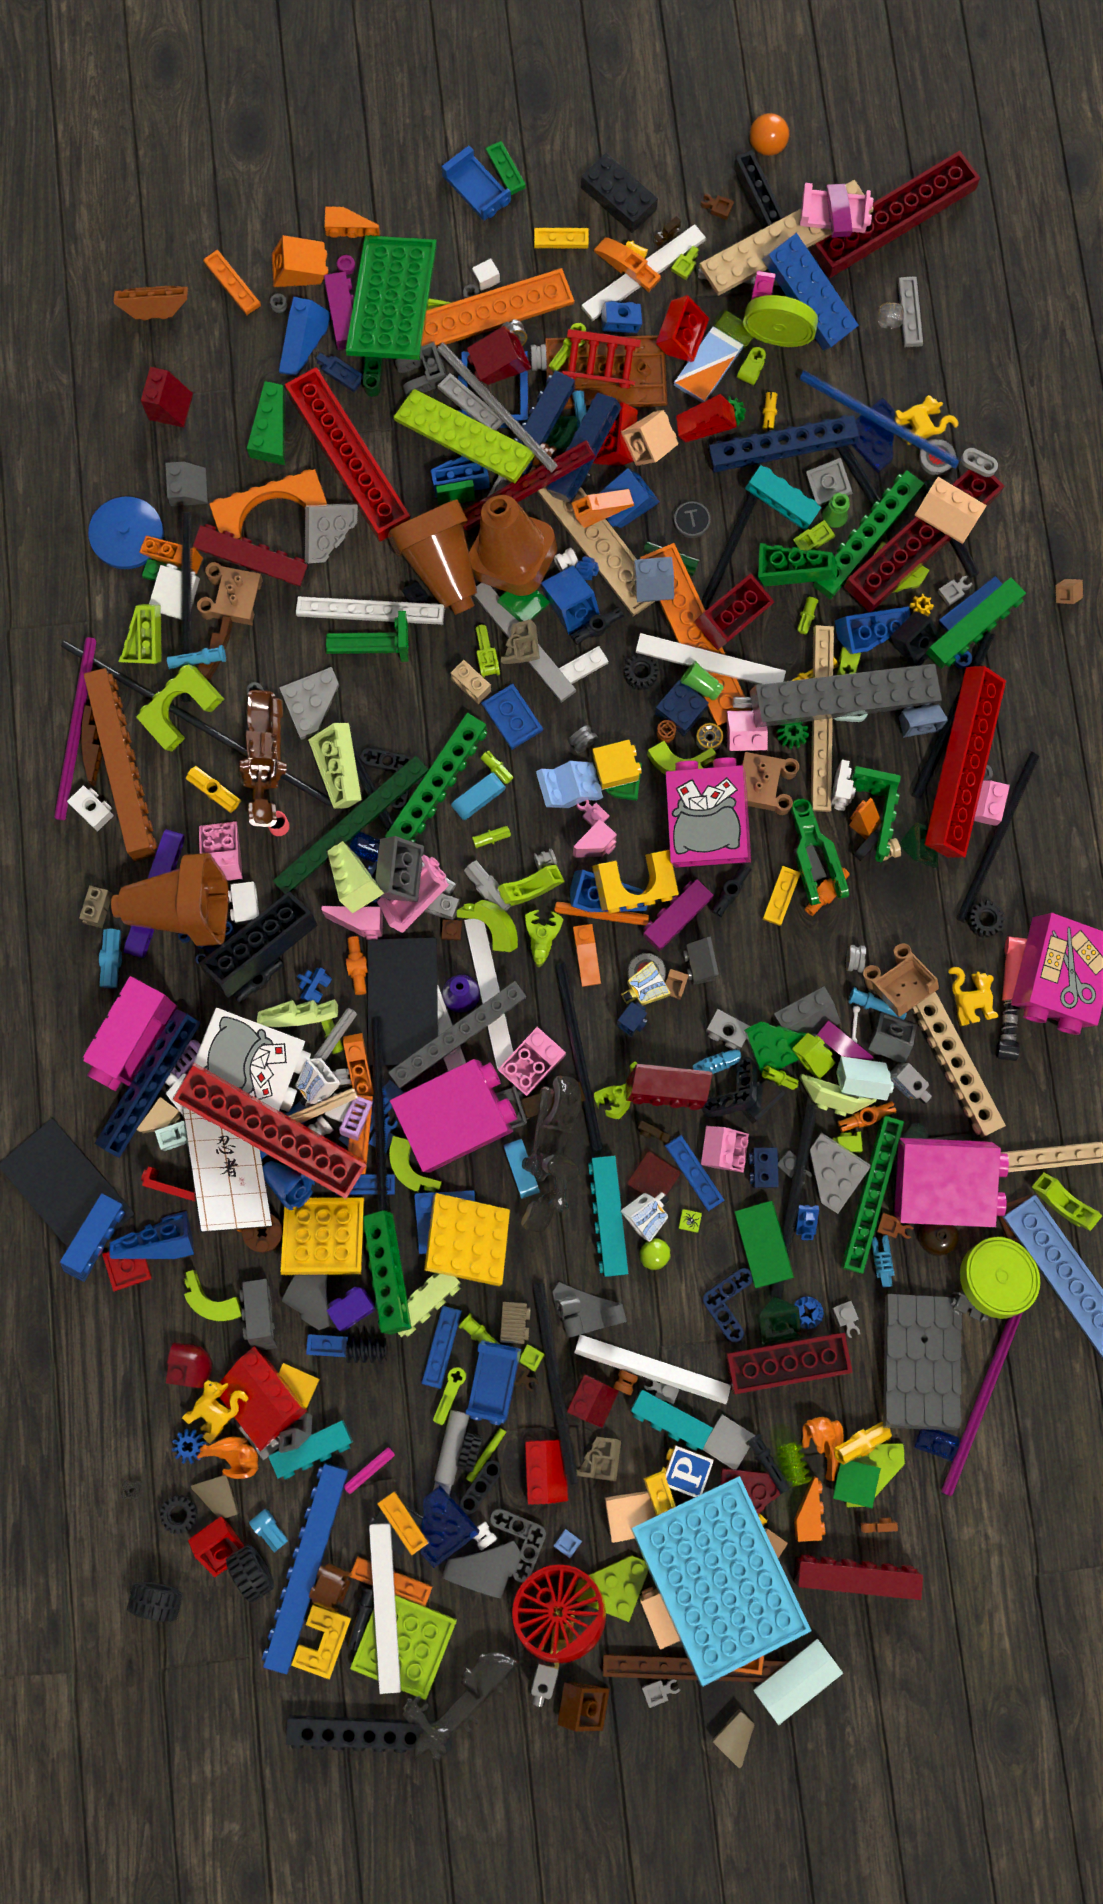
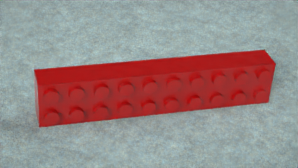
M315 367L286 383L287 395L355 504H358L360 512L379 542L388 538V533L391 529L411 520L410 515L318 368Z
M986 666L966 667L926 835L925 845L946 857H966L1006 684L1005 679Z
M193 1063L173 1096L172 1100L345 1199L367 1165L366 1161L196 1063Z

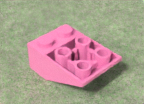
M237 821L199 826L200 853H210L225 874L227 881L242 879Z
M536 1027L502 1064L498 1071L527 1096L566 1056V1052Z

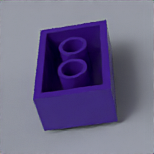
M354 1287L345 1293L347 1295L346 1298H337L328 1304L330 1308L326 1311L339 1331L347 1330L377 1310L366 1289Z

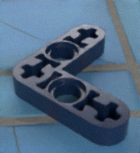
M746 1268L736 1271L703 1296L704 1306L726 1338L732 1342L740 1341L743 1338L744 1331L725 1302L752 1283L751 1271ZM741 1272L743 1274L747 1273L749 1275L747 1277L748 1282L741 1281L738 1283L741 1287L737 1289L736 1284L731 1279L734 1277L736 1281L741 1277ZM725 1283H730L733 1286V1292L729 1295L725 1294L722 1290ZM718 1288L720 1294L724 1297V1299L721 1300V1297H718L715 1300V1305H713L712 1303L707 1304V1301L709 1300L707 1296H715L716 1294H718L715 1291ZM720 1311L728 1313L729 1318L726 1322L718 1320V1313ZM733 1320L734 1324H731V1326L735 1330L739 1329V1337H730L731 1330L729 1327L725 1330L723 1326Z

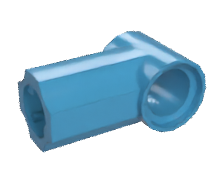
M264 1509L249 1521L252 1529L257 1535L262 1536L273 1552H276L288 1541L267 1509Z

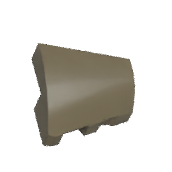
M531 619L513 624L511 636L506 643L508 648L505 656L501 657V663L514 664L540 659L537 629Z
M597 1437L592 1444L591 1451L587 1452L584 1457L585 1461L579 1470H576V1476L616 1481L621 1441Z
M226 1475L191 1485L192 1490L218 1518L221 1516L227 1518L240 1513L235 1494L232 1492L229 1478Z
M739 1708L725 1723L726 1726L713 1738L712 1742L740 1769L743 1765L755 1724Z

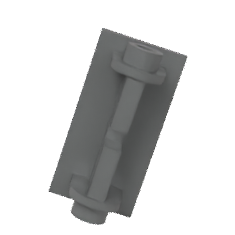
M964 1291L952 1293L956 1295V1298L953 1297L950 1301L952 1308L964 1314L970 1308L971 1311L968 1316L979 1322H986L989 1316L977 1310L967 1299Z

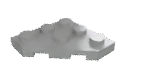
M358 504L305 506L306 563H321L329 558L330 552L339 546L345 538L344 535L357 524Z
M332 667L280 687L301 740L319 732L335 692L339 688V683Z
M821 1132L810 1148L821 1203L838 1214L871 1165Z

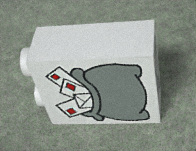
M216 1008L194 1063L276 1110L282 1109L289 1112L297 1093L296 1089L288 1087L293 1072L301 1074L306 1059H310L311 1053L302 1050L305 1041Z

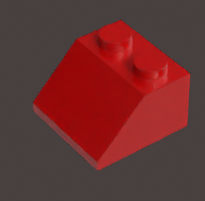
M222 1516L188 1540L194 1557L214 1577L227 1569L226 1558L244 1547L233 1528Z

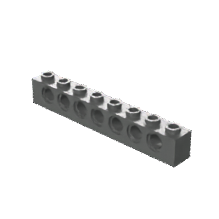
M514 981L388 1073L397 1086L402 1089L521 1003L527 996L516 981Z

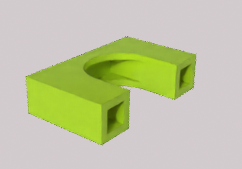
M189 664L183 666L179 670V674L169 680L165 685L166 687L161 692L156 693L148 705L140 709V713L137 716V719L158 743L168 751H173L185 739L169 718V706L176 696L188 693L204 711L212 712L224 700L196 666Z

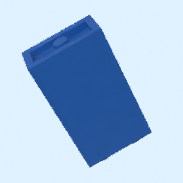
M467 146L442 166V176L483 221L488 217H493L497 210L509 204L511 191L509 189L505 190L474 157V150L470 146Z
M483 1340L478 1346L479 1356L469 1406L465 1414L470 1415V1418L474 1420H482L483 1418L489 1420L491 1424L501 1425L508 1418L521 1349Z

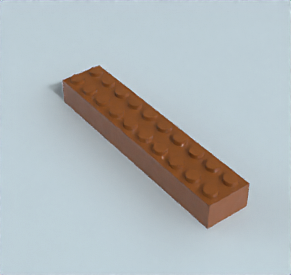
M106 668L84 673L126 851L134 861L156 856L155 850L158 849V845L151 833L154 831L152 822L146 815L149 813V809L142 797L145 796L142 784L140 785L138 780L140 778L139 769L133 762L136 760V756L129 744L132 743L130 733L127 732L125 727L128 724L126 716L121 710L123 703L121 697H118V683L114 679L113 674H109Z

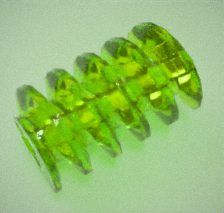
M799 1441L777 1447V1450H783L779 1458L786 1459V1461L781 1463V1466H788V1469L783 1471V1473L790 1474L786 1481L792 1482L791 1487L805 1484L812 1480L810 1476H805L809 1473V1469L802 1468L807 1465V1461L800 1460L805 1456V1453L798 1452L803 1448L802 1445L796 1444Z

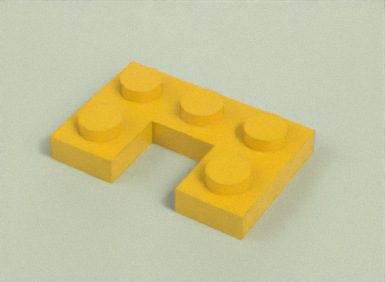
M313 1604L306 1626L323 1631L322 1641L318 1651L299 1644L291 1666L330 1679L351 1618Z

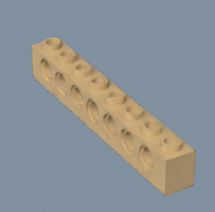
M936 992L932 993L911 1008V1011L917 1014L919 1018L918 1024L921 1030L927 1033V1041L930 1047L935 1049L938 1063L944 1066L947 1080L953 1083L956 1097L958 1100H962L966 1116L970 1117L974 1123L972 1125L974 1132L982 1138L1006 1125ZM925 1007L931 1008L932 1016H927L924 1013ZM934 1024H938L941 1027V1033H936L933 1030ZM943 1041H946L950 1044L949 1051L943 1049ZM952 1058L959 1061L958 1068L952 1066ZM961 1076L968 1078V1085L961 1083ZM970 1093L977 1095L976 1103L970 1100ZM980 1110L986 1113V1120L979 1118L978 1113Z

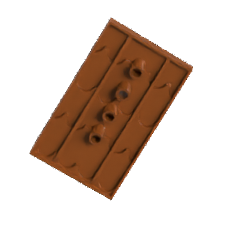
M659 335L620 336L641 340L640 348H636L633 351L629 380L635 381V385L630 386V389L620 388L619 384L576 378L573 392L584 391L586 409L590 408V403L597 393L616 398L618 403L624 402L631 407L667 406L665 353L656 344ZM545 338L547 379L550 375L554 374L549 368V364L563 347V341L566 338ZM585 341V344L578 347L575 373L586 374L590 347L588 341ZM599 343V346H597L593 375L604 377L608 351L607 344ZM617 346V349H615L611 378L622 379L626 355L624 346ZM570 356L567 358V360L564 362V364L561 366L558 372L562 373V371H568ZM572 394L564 409L574 408Z

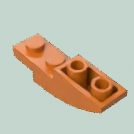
M605 237L594 249L596 254L620 273L625 272L648 292L661 280V276L647 265L648 261L620 242Z

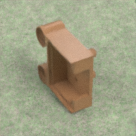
M216 562L208 564L206 574L209 581L214 585L220 584L215 604L208 597H203L198 601L197 608L204 619H223V616L231 617L232 622L253 625V606L257 589H261L263 582L261 574L223 567ZM214 571H219L217 576H211ZM205 606H211L208 611H203Z
M745 752L742 765L746 771L748 806L775 811L779 815L787 814L792 807L793 801L786 794L779 795L776 798L779 775L781 774L785 779L794 778L799 770L798 761L793 758L784 760ZM785 766H792L794 772H788ZM784 801L788 807L781 808L778 802Z
M904 943L897 945L894 949L897 966L881 976L880 969L874 965L866 967L863 971L865 985L869 989L874 990L898 1017L939 989L938 979L912 953L910 946Z

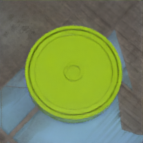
M767 295L757 297L747 304L743 325L750 335L762 342L782 347H798L806 345L814 339L818 325V316L811 307L801 301L785 296Z
M1003 1237L988 1238L973 1246L962 1260L960 1267L962 1289L970 1303L983 1314L999 1319L1011 1318L1026 1311L1035 1302L1040 1289L1039 1270L1033 1257L1019 1243Z

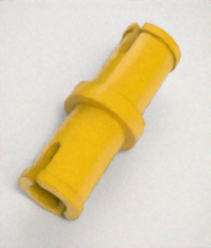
M770 392L766 393L765 408L763 409L764 422L762 429L764 431H768V424L769 431L774 430V421L777 415V393L772 392V398Z

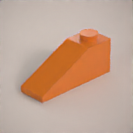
M589 924L573 927L582 987L601 984L593 926Z

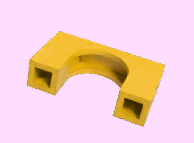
M670 850L645 855L650 879L646 890L639 895L631 894L623 887L616 861L592 866L601 910H608L609 913L620 911L619 907L626 906L628 910L637 908L638 903L644 902V906L655 904L657 899L665 902L672 900V896L679 895L673 865L671 864Z

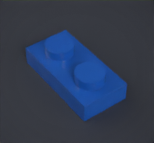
M308 1334L306 1355L346 1357L348 1337Z

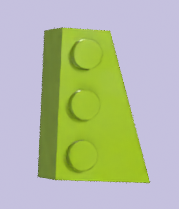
M137 605L119 662L156 664L161 662V605Z

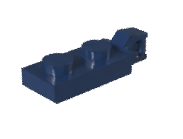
M322 353L317 356V364L322 366L321 370L352 392H355L363 382V374L336 356L328 358Z

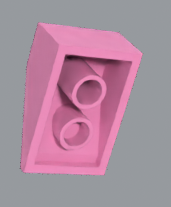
M322 906L325 918L362 937H366L367 940H375L378 937H382L383 914L380 907H362L352 914L346 907Z

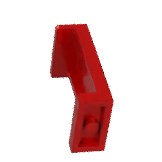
M152 1167L144 1170L141 1177L142 1186L196 1202L195 1193L157 1182L159 1170Z

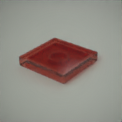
M648 1151L627 1184L641 1194L647 1193L656 1198L661 1192L665 1195L668 1194L681 1172Z

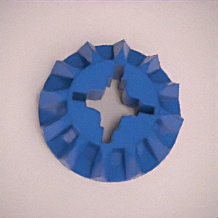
M802 1297L794 1303L792 1317L798 1326L810 1329L816 1327L822 1321L823 1308L815 1298ZM803 1305L807 1309L815 1308L811 1313L812 1320L808 1316L800 1317L805 1312Z

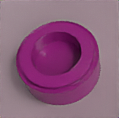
M348 255L341 256L337 260L338 271L346 272V275L353 273L355 270L354 259Z

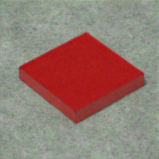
M110 1251L102 1254L113 1292L153 1279L147 1259H111Z

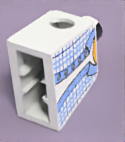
M322 1058L306 1059L297 1081V1088L303 1094L300 1102L306 1107L328 1099L340 1085V1082Z
M662 1192L656 1198L644 1193L623 1208L621 1213L639 1236L650 1242L668 1219V1215L662 1207L669 1199Z

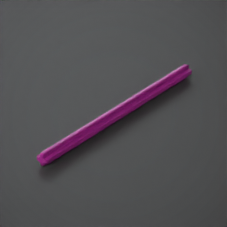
M90 637L85 639L54 815L57 820L66 819L68 808L67 801L70 796L84 707L88 693L84 673L91 672L96 648V640Z
M1023 1312L1008 1318L942 1487V1493L948 1496L953 1495Z

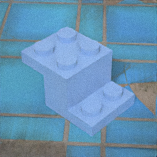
M569 761L555 769H540L536 771L546 807L570 808L585 800H599L603 798L602 789L596 775V768L592 762Z

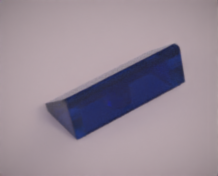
M359 832L353 838L350 849L358 857L375 863V861L378 862L380 840Z
M920 1429L914 1448L953 1461L960 1446L959 1437L940 1430Z

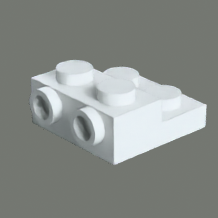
M842 760L836 770L831 796V806H834L836 810L844 811L855 795L854 781L848 780L851 775L850 761Z

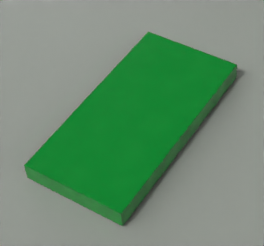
M773 1201L735 1211L755 1288L794 1278Z

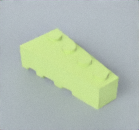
M333 723L308 740L333 808H350L362 800L349 723Z
M343 841L327 851L339 901L352 914L384 894L357 855Z
M439 1273L432 1275L407 1300L412 1329L399 1332L398 1334L401 1337L404 1335L410 1336L416 1330L414 1326L419 1321L423 1324L431 1316L429 1312L432 1309L436 1308L438 1310L446 1303L444 1298L449 1294L453 1296L461 1289L459 1287L461 1282L456 1277Z

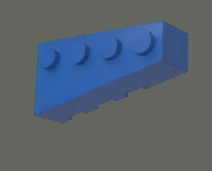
M104 1194L100 1195L60 1261L65 1273L85 1283L107 1240L111 1238L116 1223L120 1222L124 1216L123 1204Z

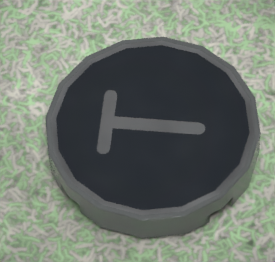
M686 502L677 508L674 515V526L684 537L697 538L708 530L710 513L703 504Z

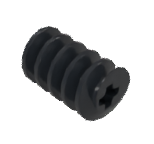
M352 1338L350 1344L346 1343V1362L350 1363L352 1357L355 1363L359 1362L360 1357L363 1363L367 1362L368 1357L371 1363L375 1362L376 1357L379 1363L383 1362L384 1357L387 1361V1339L384 1338L382 1343H380L379 1339L376 1338L372 1344L371 1339L368 1338L366 1344H364L363 1339L360 1338L358 1344H356L355 1339Z

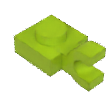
M692 246L686 256L681 254L672 266L671 271L687 280L696 267V262L694 261L698 257L697 252L699 249Z

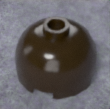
M923 1224L919 1228V1244L930 1255H947L954 1250L958 1243L959 1235L955 1225Z

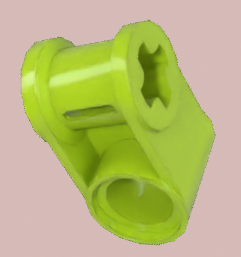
M755 347L750 351L738 372V379L751 385L756 383L764 366L766 357L764 349Z
M842 647L837 675H845V672L847 674L856 673L861 653L850 654L845 647Z

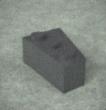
M267 1279L242 1282L243 1289L240 1290V1298L242 1302L244 1301L245 1308L241 1309L243 1321L246 1320V1327L243 1328L244 1339L248 1340L252 1348L255 1346L261 1351L277 1348V1342H275L273 1334L275 1325L272 1323V1302Z

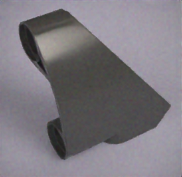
M295 1275L283 1296L282 1302L299 1312L300 1318L316 1329L320 1330L329 1327V1314L326 1311L328 1309L327 1275Z
M558 1282L552 1291L556 1311L563 1320L567 1338L627 1322L623 1304L587 1294L561 1282Z
M511 1541L481 1553L447 1559L442 1578L465 1588L496 1598H502L508 1577H511L515 1571L520 1550L516 1543Z

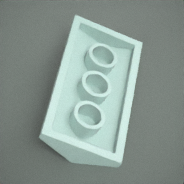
M816 1639L753 1691L778 1725H780L841 1676L843 1672L820 1641Z

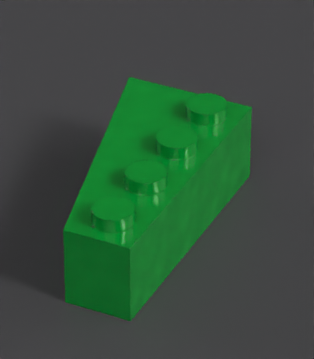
M264 382L247 446L250 458L285 465V392L283 385Z
M760 543L758 577L764 587L836 580L837 561L832 552L800 550V548L792 547L790 549L779 545L767 546V544Z

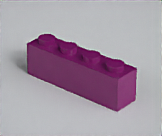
M346 272L324 275L338 350L346 349L353 310L352 306L354 305V295L349 293V290L352 289L351 279H347Z
M698 879L694 883L690 881L683 888L685 892L681 896L676 895L670 901L672 905L668 909L663 908L657 914L658 919L654 923L650 921L644 927L643 937L659 952L712 899L713 894Z

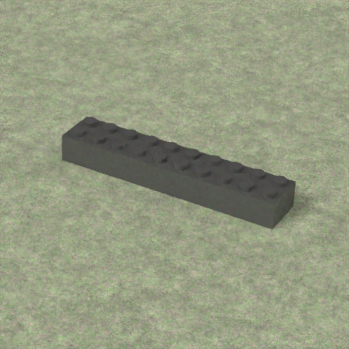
M935 664L755 685L750 690L756 728L903 710L907 707L920 708L925 704L936 705L942 700Z

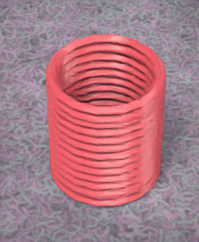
M276 811V817L284 819L285 823L279 829L268 828L273 835L283 836L289 830V822L284 813Z

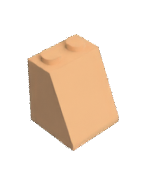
M664 410L653 412L621 431L636 466L657 462L678 445L676 434L672 430L669 418Z
M648 1491L605 1497L612 1543L634 1539L635 1537L630 1528L656 1516Z
M653 1587L643 1590L639 1599L659 1648L662 1649L680 1641L658 1589L653 1590Z

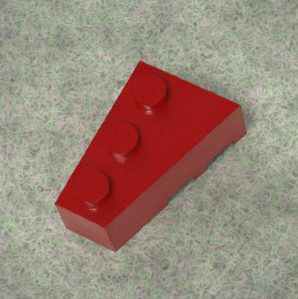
M721 394L676 416L678 435L684 442L737 428L734 407Z

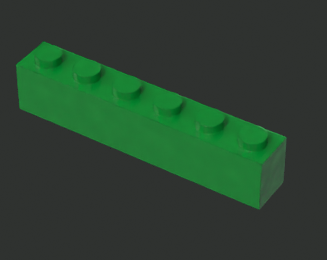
M1010 577L930 646L926 654L940 669L946 665L950 667L957 660L955 658L957 655H964L970 649L969 645L973 642L975 644L984 637L983 633L986 630L988 632L993 630L997 626L996 622L999 619L1004 620L1011 613L1009 610L1013 607L1017 609L1024 602L1023 597L1026 592Z

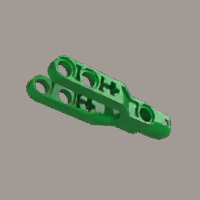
M806 799L795 800L792 804L791 812L800 841L795 859L810 905L821 904L816 889L817 882H814L811 873L812 867L806 848L810 845L822 848L838 899L849 897L848 886L834 843L820 833L811 803Z

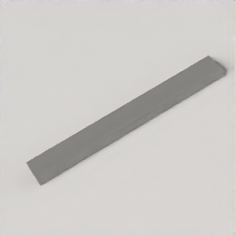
M484 583L476 586L477 594L474 595L475 599L509 639L513 624L519 623V621L497 602L500 597L491 586ZM538 644L540 659L528 661V663L562 703L573 695L576 689Z

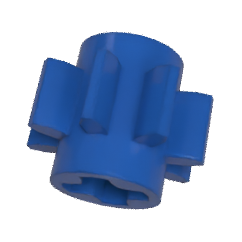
M583 557V561L577 562L576 570L584 580H592V576H597L598 563L594 562V558Z

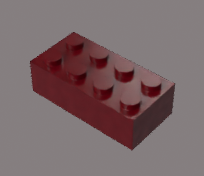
M750 573L700 615L694 623L718 651L771 606L774 600Z

